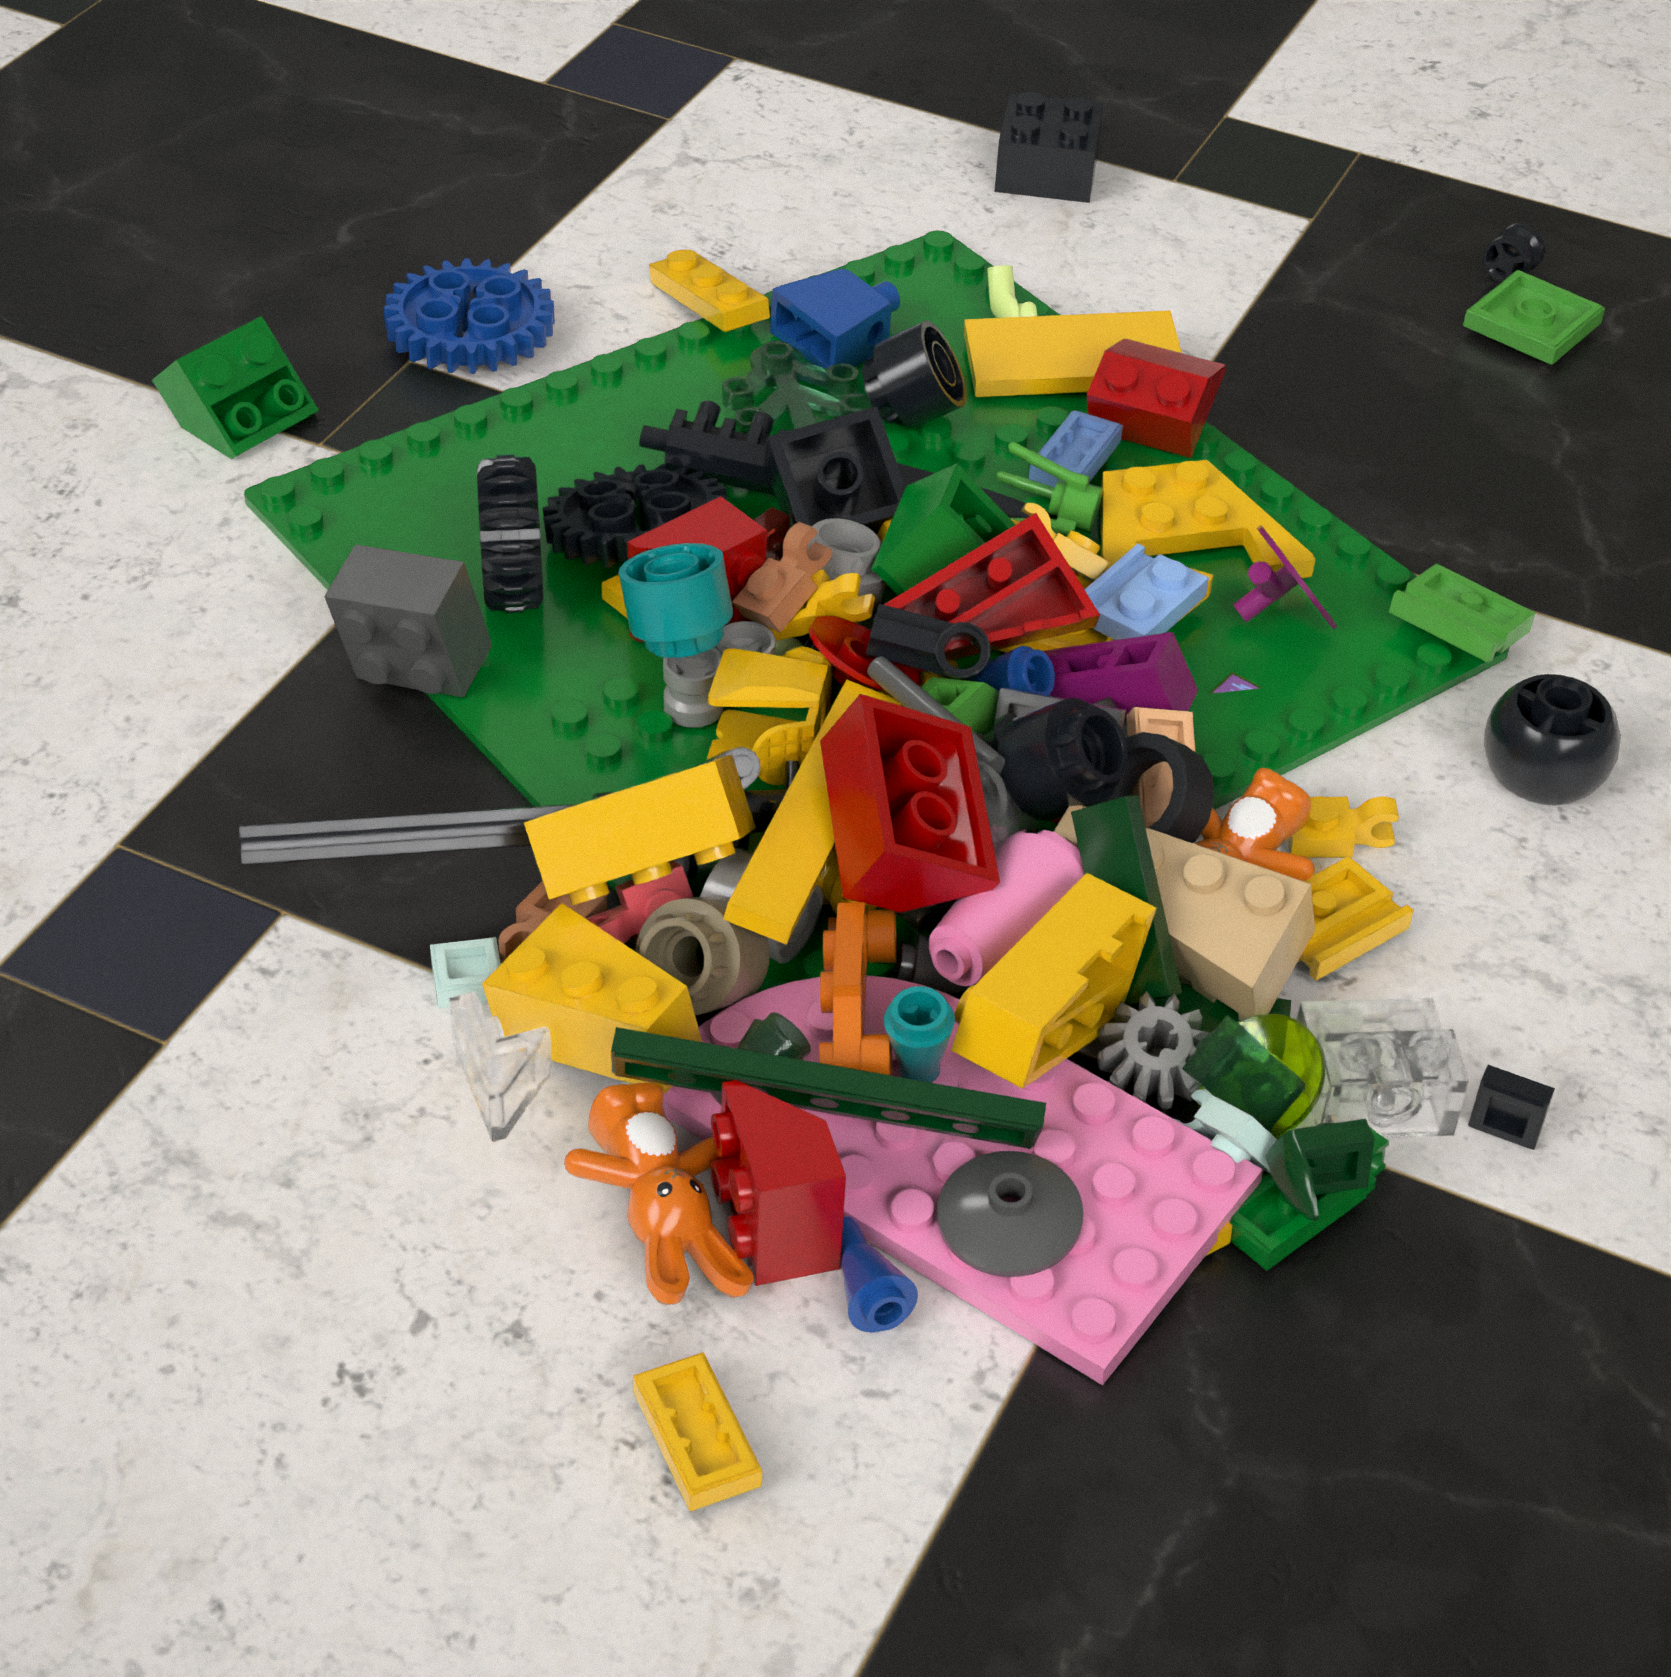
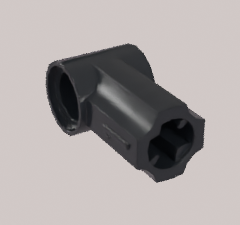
M879 604L865 657L875 659L883 656L897 666L942 678L976 682L983 676L988 666L991 646L987 635L981 628L971 623L958 622L954 624ZM967 640L976 646L980 658L970 668L957 669L946 660L944 654L946 647L953 641Z

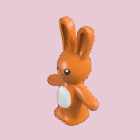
M1259 768L1243 796L1233 803L1223 820L1212 807L1209 822L1201 833L1204 839L1194 844L1301 881H1307L1311 879L1315 872V866L1311 859L1305 856L1277 851L1282 842L1306 825L1311 811L1309 795L1302 788L1286 780L1278 773L1268 768Z
M655 1083L612 1085L602 1089L592 1103L588 1129L596 1143L605 1153L583 1148L573 1149L565 1156L564 1165L567 1172L575 1177L631 1189L627 1218L636 1238L645 1244V1274L647 1288L658 1303L664 1305H675L681 1302L685 1296L690 1279L684 1253L688 1252L718 1291L730 1298L746 1295L754 1281L753 1273L742 1259H738L736 1252L713 1226L711 1206L703 1184L695 1178V1176L710 1169L712 1161L721 1160L717 1154L713 1137L706 1138L678 1153L676 1131L672 1123L666 1118L663 1108L664 1092L662 1086Z

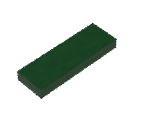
M1139 795L1124 796L1072 811L1071 815L1084 875L1087 872L1156 907L1124 1004L1128 1006L1139 1004L1140 997L1146 991L1153 1000L1173 996L1174 994H1182Z

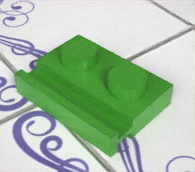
M1437 563L1407 583L1404 592L1397 590L1393 595L1389 613L1487 663L1493 660L1495 652L1503 653L1528 634L1536 614Z

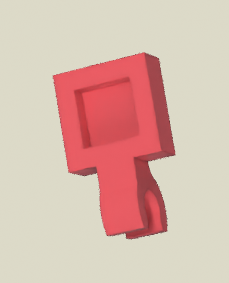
M673 861L670 863L672 874L639 885H634L633 879L615 886L621 905L586 919L623 944L631 936L634 937L637 944L643 924L657 908L673 900L694 897L682 865Z

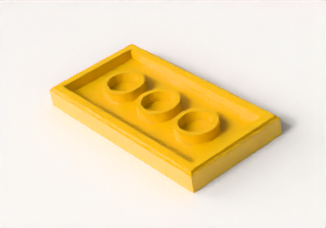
M1170 310L964 319V339L975 397L1088 392L1104 351L1124 338L1182 353Z

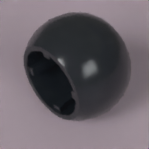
M1544 674L1516 683L1498 699L1487 719L1484 747L1489 767L1507 790L1530 802L1543 805H1563L1589 796L1607 780L1618 760L1621 734L1615 711L1605 696L1596 688L1573 677Z

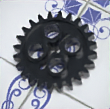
M641 464L634 471L626 472L621 467H616L614 474L608 476L600 472H594V480L575 479V488L560 487L558 489L559 496L548 497V506L543 507L547 544H552L554 553L565 552L567 560L582 557L583 565H590L598 560L604 561L605 568H610L618 561L628 560V541L720 496L728 501L725 486H719L717 478L706 479L704 471L688 475V469L685 466L671 471L667 470L665 464H661L654 470H646V467ZM632 500H634L637 506L638 520L641 531L638 529V526L635 522V513Z

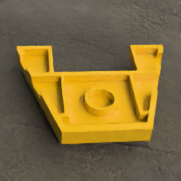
M1208 460L1184 461L1176 464L1149 467H1131L1123 470L1103 472L1101 482L1103 495L1100 503V534H1102L1100 557L1109 561L1103 573L1137 543L1145 547L1144 554L1148 556L1243 545L1253 563L1258 561L1266 562L1276 572L1284 564L1257 530V527L1262 525L1300 577H1312L1316 560L1314 555Z

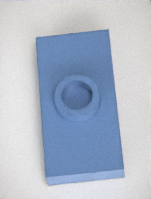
M1074 410L1038 454L1072 472L1089 476L1090 482L1121 442L1123 425ZM1030 464L1029 480L1055 487L1057 481L1063 482Z

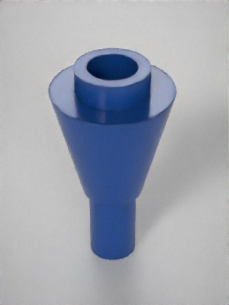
M843 1217L841 1256L849 1320L855 1328L864 1332L875 1333L893 1329L900 1325L914 1310L918 1299L917 1288L906 1275L867 1243L859 1226L852 1218Z

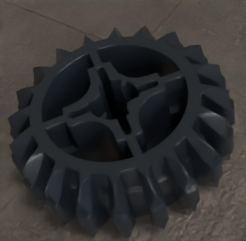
M497 455V458L482 459L477 467V492L485 604L491 611H506V613H523V610L538 609L543 601V578L536 465L530 457H514V455Z

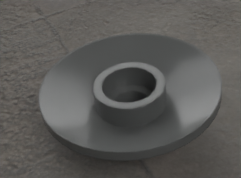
M999 1151L973 1158L951 1174L939 1195L937 1220L944 1242L952 1253L965 1264L991 1275L1019 1277L1044 1271L1056 1265L1070 1253L1081 1233L1083 1204L1074 1182L1054 1163L1030 1153ZM1013 1197L1020 1200L1017 1202H1005L1001 1199Z

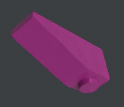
M1173 632L1043 651L1050 658L1055 672L1054 688L1049 696L1064 699L1077 698L1091 704L1126 710L1122 730L1125 734L1128 733L1127 714L1134 707L1188 711L1198 692Z

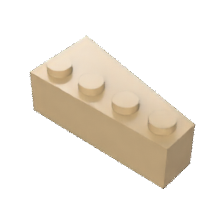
M1082 805L1069 806L1053 831L1074 844L1078 849L1071 812L1086 808ZM1146 828L1177 972L1191 981L1194 990L1213 1003L1217 999L1238 1012L1240 1021L1259 1032L1315 931L1311 884Z

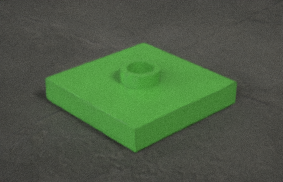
M1516 270L1466 310L1463 326L1553 365L1602 323L1605 308L1602 305L1525 272Z

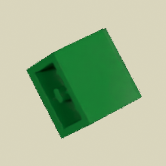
M262 316L175 360L152 379L181 428L230 459L239 456L319 411Z
M956 463L906 486L871 569L899 596L1016 524Z

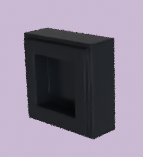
M1487 1065L1479 1085L1468 1126L1534 1150L1540 1137L1555 1088Z

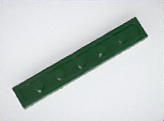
M616 1027L611 1049L612 1073L619 1077L721 1095L722 1082L738 1080L800 1109L1027 1149L1035 1146L1044 1124L1046 1103L624 1028Z

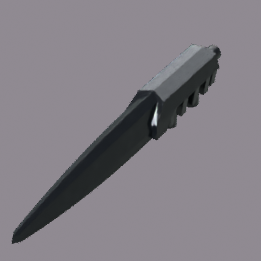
M706 400L700 403L694 422L687 421V411L676 409L669 425V430L647 425L643 426L639 446L665 452L664 463L667 466V470L674 471L685 466L688 469V475L704 471L706 479L717 478L720 484L775 496L764 465L767 437L770 436L774 424V419L769 414L764 412L754 414L748 433H741L735 431V419L725 417L722 427H715L721 410L718 404ZM779 429L778 434L787 431ZM897 463L905 487L934 474L933 472ZM980 487L1009 518H1028L1030 516L1021 511L1026 503Z

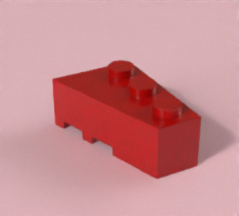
M1034 513L884 604L954 624L958 622L971 623L981 628L987 635L991 646L990 651L1094 628L1100 617L1096 607L1037 513ZM956 640L946 647L944 654L946 660H955L976 655L979 652L973 643L967 640Z

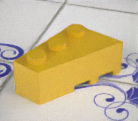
M732 754L524 822L549 900L568 894L571 905L609 894L606 881L631 874L634 885L672 874L669 861L694 854L697 865L735 854L736 851L732 841L741 839L756 828Z
M1086 872L976 985L970 986L964 992L954 1013L955 1022L959 1026L951 1051L1023 1089L1100 1036L1101 1027L1105 1023H1115V1008L1121 1002L1125 1003L1156 907Z
M563 903L482 983L502 1047L627 1083L653 1082L619 1077L612 1073L611 1049L616 1027L702 1042L688 987ZM655 1083L657 1085L662 1086L663 1092L665 1094L672 1087L670 1085Z

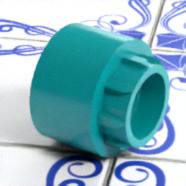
M699 543L667 545L642 552L627 560L620 567L619 577L630 632L634 637L644 640L646 649L651 653L665 658L688 657L706 652L721 641L724 636L723 626L733 616L725 562L721 550L711 545Z

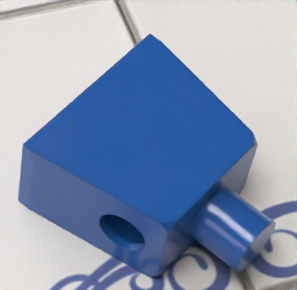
M837 269L773 288L770 332L832 380H835L864 362L867 358L873 356L875 345L889 338L891 312L898 310L900 296L895 286L888 281L871 287L849 270Z

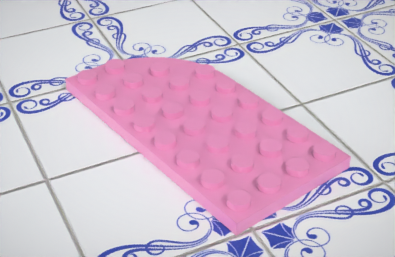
M867 976L864 1034H887L884 1026V1014L894 997L904 989L924 985L900 979ZM820 977L793 981L746 997L720 1011L698 1028L703 1043L819 1063L820 1042H833V1013H821ZM938 991L955 1013L959 999ZM956 1022L940 1063V1074L932 1083L1046 1103L1043 1128L1035 1146L1031 1147V1149L802 1109L826 1120L846 1174L843 1217H850L857 1223L866 1241L1101 1385H1104L1217 1242L1218 1233L1231 1220L1234 1213L1262 1180V1168L1246 1159L1238 1163L1234 1162L1227 1153L1211 1146L1212 1140L1068 1059L1062 1061L1025 1088H1019L951 1051L959 1026ZM892 1047V1076L901 1077L899 1074V1063ZM672 1086L666 1094L664 1093L663 1097L665 1116L702 1140L713 1137L711 1116L712 1114L722 1113V1095ZM1019 1151L1042 1157L1061 1168L1074 1182L1083 1204L1081 1233L1070 1253L1056 1265L1044 1271L1019 1277L991 1275L974 1269L961 1261L952 1253L941 1236L937 1220V1205L945 1182L964 1163L992 1152ZM1006 1197L1002 1198L1001 1200L1005 1202H1017L1020 1199Z

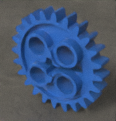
M465 258L459 267H454L446 260L443 261V269L438 271L426 265L423 266L424 276L408 273L406 274L407 284L395 283L393 285L394 293L386 295V306L383 307L388 341L395 342L398 353L409 351L411 362L427 358L428 369H433L439 364L444 363L447 364L448 373H453L459 366H467L470 374H475L478 365H486L494 372L498 368L497 362L504 361L509 365L516 366L517 355L528 358L534 357V347L545 348L546 337L553 336V324H555L554 301L551 300L550 289H542V280L540 278L528 280V270L526 269L512 274L510 263H505L496 269L491 268L490 259L484 260L480 266H472L469 258Z

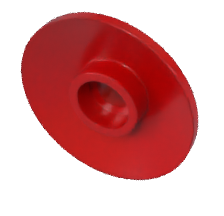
M819 616L815 618L809 628V635L824 658L835 667L833 671L834 678L842 685H844L846 680H849L864 687L888 693L867 674L868 667L874 660L865 657L871 630L836 616ZM895 665L917 685L919 684L920 677L918 671Z

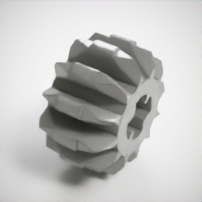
M1146 991L1139 999L1138 1010L1121 1002L1115 1008V1023H1105L1101 1027L1099 1042L1105 1048L1099 1051L1097 1064L1100 1071L1112 1073L1109 1080L1110 1084L1123 1091L1132 1089L1134 1091L1133 1096L1146 1103L1147 1096L1156 1097L1157 1104L1166 1112L1172 1107L1174 1094L1191 1102L1193 1099L1191 1095L1199 1087L1197 1081H1206V1079L1210 1078L1213 1062L1207 1055L1213 1051L1214 1037L1212 1032L1199 1030L1203 1019L1199 1009L1180 1015L1178 1013L1179 1000L1175 994L1166 1000L1165 1007L1155 1006L1153 998ZM1153 1047L1162 1049L1159 1057L1149 1055Z

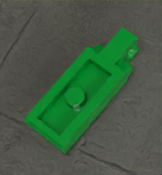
M1370 1127L1375 1140L1367 1188L1316 1195L1319 1215L1317 1221L1308 1220L1296 1212L1278 1190L1273 1176L1268 1173L1262 1177L1260 1184L1229 1221L1232 1224L1230 1241L1266 1271L1366 1199V1196L1376 1186L1374 1184L1376 1182L1375 1177L1385 1169L1384 1157L1389 1141Z

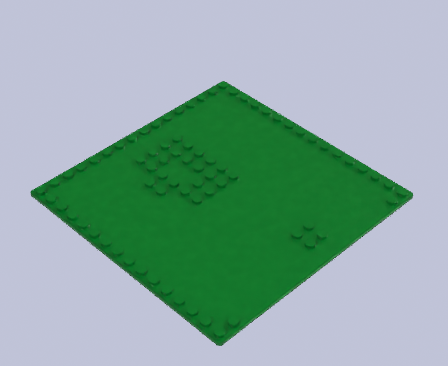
M936 230L830 270H849L871 287L884 281L892 283L899 293L900 306L898 310L891 312L889 337L925 320L931 321L939 328L949 342L960 365L967 391L965 406L915 429L908 427L904 423L900 425L896 423L888 424L882 420L896 462L933 473L957 463L979 487L1024 503L1037 504L1048 512L1051 499L999 482L996 479V474L999 471H1004L1029 478L1030 463L1009 452L1008 445L1011 442H1016L1029 450L1039 453L1072 411L1076 410L1088 414L1087 392L975 397L964 339V319L996 318L990 307L987 268L994 266L950 233ZM1014 281L1015 298L1018 304L1033 302L1036 305L1037 316L1060 315ZM772 291L764 294L769 301L770 318L727 332L722 331L704 318L693 322H686L675 329L650 338H643L632 345L607 354L595 356L589 361L565 370L552 372L546 377L522 386L506 389L495 396L471 405L461 406L455 411L428 421L415 423L409 428L388 436L367 441L361 446L328 458L318 459L310 465L286 474L270 477L259 484L248 487L244 491L245 504L327 590L355 544L465 563L492 646L464 698L441 693L426 694L533 806L579 804L592 800L594 793L618 792L692 768L707 760L712 740L719 739L716 736V728L720 718L712 724L703 727H685L675 724L672 717L664 712L663 691L667 684L663 680V657L654 655L647 650L645 642L635 641L630 637L628 619L602 599V582L618 575L620 567L626 561H618L612 567L605 568L604 561L598 560L590 565H583L582 557L567 560L565 552L554 553L552 544H547L543 507L548 506V497L559 496L558 489L560 487L575 488V479L592 481L594 480V472H600L608 476L614 474L616 467H621L626 472L634 471L641 464L646 467V470H654L661 464H665V452L639 446L643 426L647 425L669 430V425L676 409L687 411V421L694 422L702 401H712L720 407L721 411L715 427L721 428L725 417L735 419V431L746 434L754 414L758 412L769 414L774 419L770 436L778 434L779 429L790 431L872 408L873 406L866 393L862 378V368L865 361L841 377L832 380L770 332ZM1207 422L1204 424L1191 458L1121 439L1119 445L1089 482L1091 485L1101 487L1102 476L1105 471L1176 464L1184 461L1208 460L1307 548L1316 559L1312 577L1302 579L1338 626L1334 630L1299 584L1246 623L1233 606L1236 601L1256 587L1248 576L1249 568L1254 563L1243 545L1162 554L1171 560L1182 563L1188 568L1213 574L1209 597L1172 626L1166 633H1174L1198 689L1188 711L1193 712L1195 752L1204 758L1213 776L1214 803L1212 807L1215 810L1243 796L1259 768H1268L1279 775H1283L1506 660L1509 648L1503 653L1497 651L1493 660L1487 663L1389 613L1394 593L1397 590L1404 592L1407 583L1417 576ZM497 455L530 457L536 465L543 601L538 609L523 610V613L491 611L484 601L477 467L482 459L497 458ZM718 483L719 486H725L728 502L767 530L766 560L772 558L780 562L783 557V542L787 529L776 497L770 494ZM632 500L635 513V522L638 526V529L641 531L638 520L637 506L634 500ZM1100 507L1091 531L1077 527L1075 532L1084 535L1100 546L1096 554L1100 556L1102 547ZM1050 514L1051 516H1053L1052 519L1058 518V516ZM888 585L885 588L882 605L898 596ZM805 634L794 638L798 639L802 646H804L810 635ZM1000 650L990 651L989 661L1007 652ZM976 654L955 659L959 666L957 669H967L974 666L978 662L980 655ZM833 675L830 698L831 708L843 687ZM1232 675L1258 688L1213 693ZM723 707V711L737 710L801 722L806 721L809 708ZM757 777L744 790L784 789V785H771ZM1006 788L1001 790V806L987 809L994 851L1003 840L1017 831L1026 829L1025 833L1038 834L1042 830L1053 832L1058 823L1034 819L1024 813L1012 800ZM765 832L750 834L749 852L754 854ZM720 859L698 865L696 877L687 879L694 898L701 896L707 878ZM631 874L606 881V883L617 893L615 886L631 880L632 877ZM957 899L901 913L895 911L897 955L902 943L912 945L917 932L930 938L933 930ZM822 905L821 914L814 932L795 958L783 964L769 958L766 977L756 993L793 981L820 977L821 971H824L823 932L828 930V917H837L831 905ZM877 907L875 910H888V909L881 908V907ZM699 942L697 947V959L699 964L703 968L704 953L702 946ZM868 959L867 976L891 978L894 976L896 963H869Z

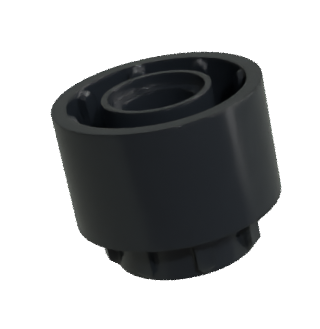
M925 320L878 342L874 347L873 356L866 359L862 368V378L868 398L873 407L877 406L881 419L888 424L896 423L900 425L904 423L908 427L915 429L966 404V385L958 360L943 333L931 321Z
M1077 698L1064 699L1013 718L1004 727L998 745V753L1005 759V764L1000 773L1010 797L1024 813L1041 821H1051L1063 817L1069 806L1082 805L1089 807L1108 801L1115 793L1118 784L1122 781V776L1128 765L1126 738L1115 718L1107 711L1100 709L1099 706L1089 704Z

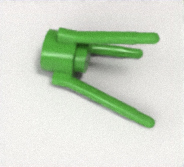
M1011 442L1008 445L1009 452L1063 482L1057 481L1055 487L1004 471L997 472L996 479L1015 488L1051 499L1048 513L1058 516L1057 519H1050L1053 532L1067 536L1070 530L1075 531L1076 527L1091 531L1100 507L1103 488L1089 484V476L1072 472L1016 442ZM1010 518V519H1013V520H1016V521H1020V522H1021V521H1023V520L1026 519V518Z

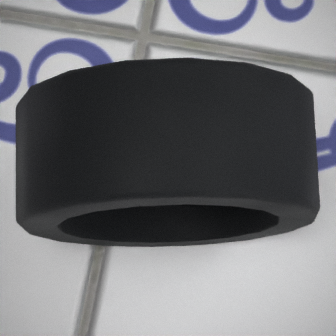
M1141 732L1126 737L1128 765L1122 776V781L1118 784L1115 793L1108 801L1131 796L1133 788L1143 773L1157 763L1167 762L1172 770L1173 790L1170 802L1160 819L1150 826L1149 829L1190 843L1196 842L1209 822L1214 803L1213 776L1204 758L1188 746L1164 735Z

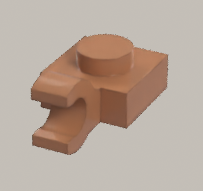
M801 522L793 525L784 538L781 561L768 558L750 576L745 587L732 601L743 617L781 633L818 588L811 577L829 562L833 551L829 547L816 542L807 550L809 542L818 533L814 527Z

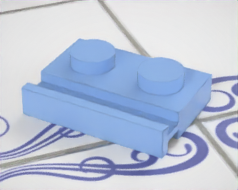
M1137 543L1085 589L1100 614L1097 625L1093 629L1114 640L1166 633L1206 596L1209 577L1161 554L1152 558L1144 554L1145 547Z

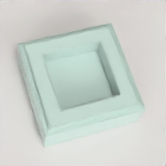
M496 937L430 945L438 1009L488 1003L482 983L501 965Z

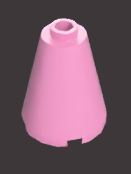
M1025 829L1017 831L1003 840L994 851L1000 883L993 890L958 898L931 933L929 952L936 970L956 985L972 986L977 984L1084 876L1080 852L1074 844L1056 832L1042 830L1038 834L1025 833Z

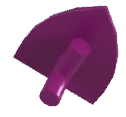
M1263 526L1257 527V530L1284 566L1274 572L1269 564L1263 561H1258L1251 565L1248 576L1256 587L1233 604L1245 622L1250 621L1299 584L1333 630L1338 627Z

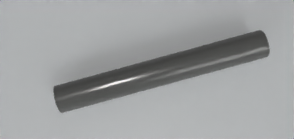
M880 656L870 663L867 670L868 676L904 707L963 724L887 658ZM972 731L979 771L987 778H994L1002 771L1005 759Z

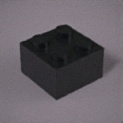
M1036 92L1009 93L999 138L994 192L1090 203L1104 104L1093 103L1082 97H1072L1066 100L1044 97Z
M877 406L767 437L764 465L787 532L798 522L812 526L821 520L836 518L860 523L877 535L882 524L886 520L893 519L906 487Z

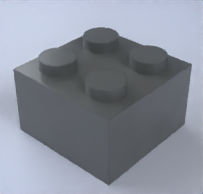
M355 544L324 596L356 678L372 684H390L418 689L428 694L441 693L464 698L492 646L465 563L462 561Z

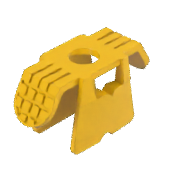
M803 646L795 647L787 651L783 656L735 648L725 649L708 694L709 705L716 707L809 708L806 721L799 722L737 710H725L722 712L716 728V736L719 739L712 740L707 760L724 751L739 747L749 748L755 752L760 761L761 768L758 777L771 785H784L786 761H799L801 766L831 709L833 665L819 651Z

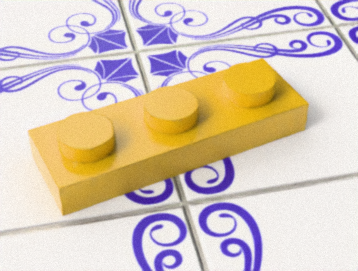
M676 250L669 253L667 259L649 264L650 278L653 285L724 332L770 318L767 297L693 250Z

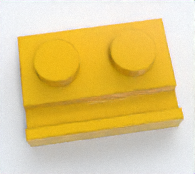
M1348 856L1314 874L1311 879L1304 881L1311 884L1315 931L1298 962L1303 961L1310 968L1309 976L1317 981L1409 929L1414 910L1409 905L1403 907L1397 905L1392 900L1393 892Z

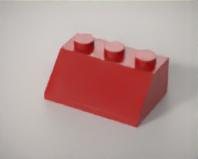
M859 694L820 740L843 898L865 902V904L901 913L993 890L1000 883L971 727Z

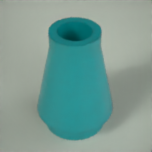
M915 986L902 990L894 997L884 1014V1026L899 1063L900 1076L930 1083L935 1081L940 1074V1063L955 1024V1016L951 1006L938 991L932 988Z

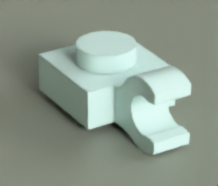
M1196 1090L1191 1097L1201 1108L1195 1114V1120L1182 1124L1212 1140L1210 1145L1217 1150L1227 1153L1234 1162L1238 1163L1246 1159L1271 1174L1265 1156L1277 1139L1253 1116L1222 1101L1205 1090Z

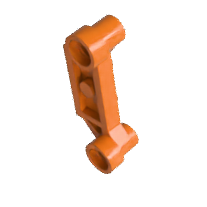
M865 902L837 903V917H828V930L823 932L824 971H821L820 1003L821 1013H833V1042H820L819 1063L892 1076V1045L888 1034H864L868 959L869 963H896L895 911L868 910L867 916L865 913Z

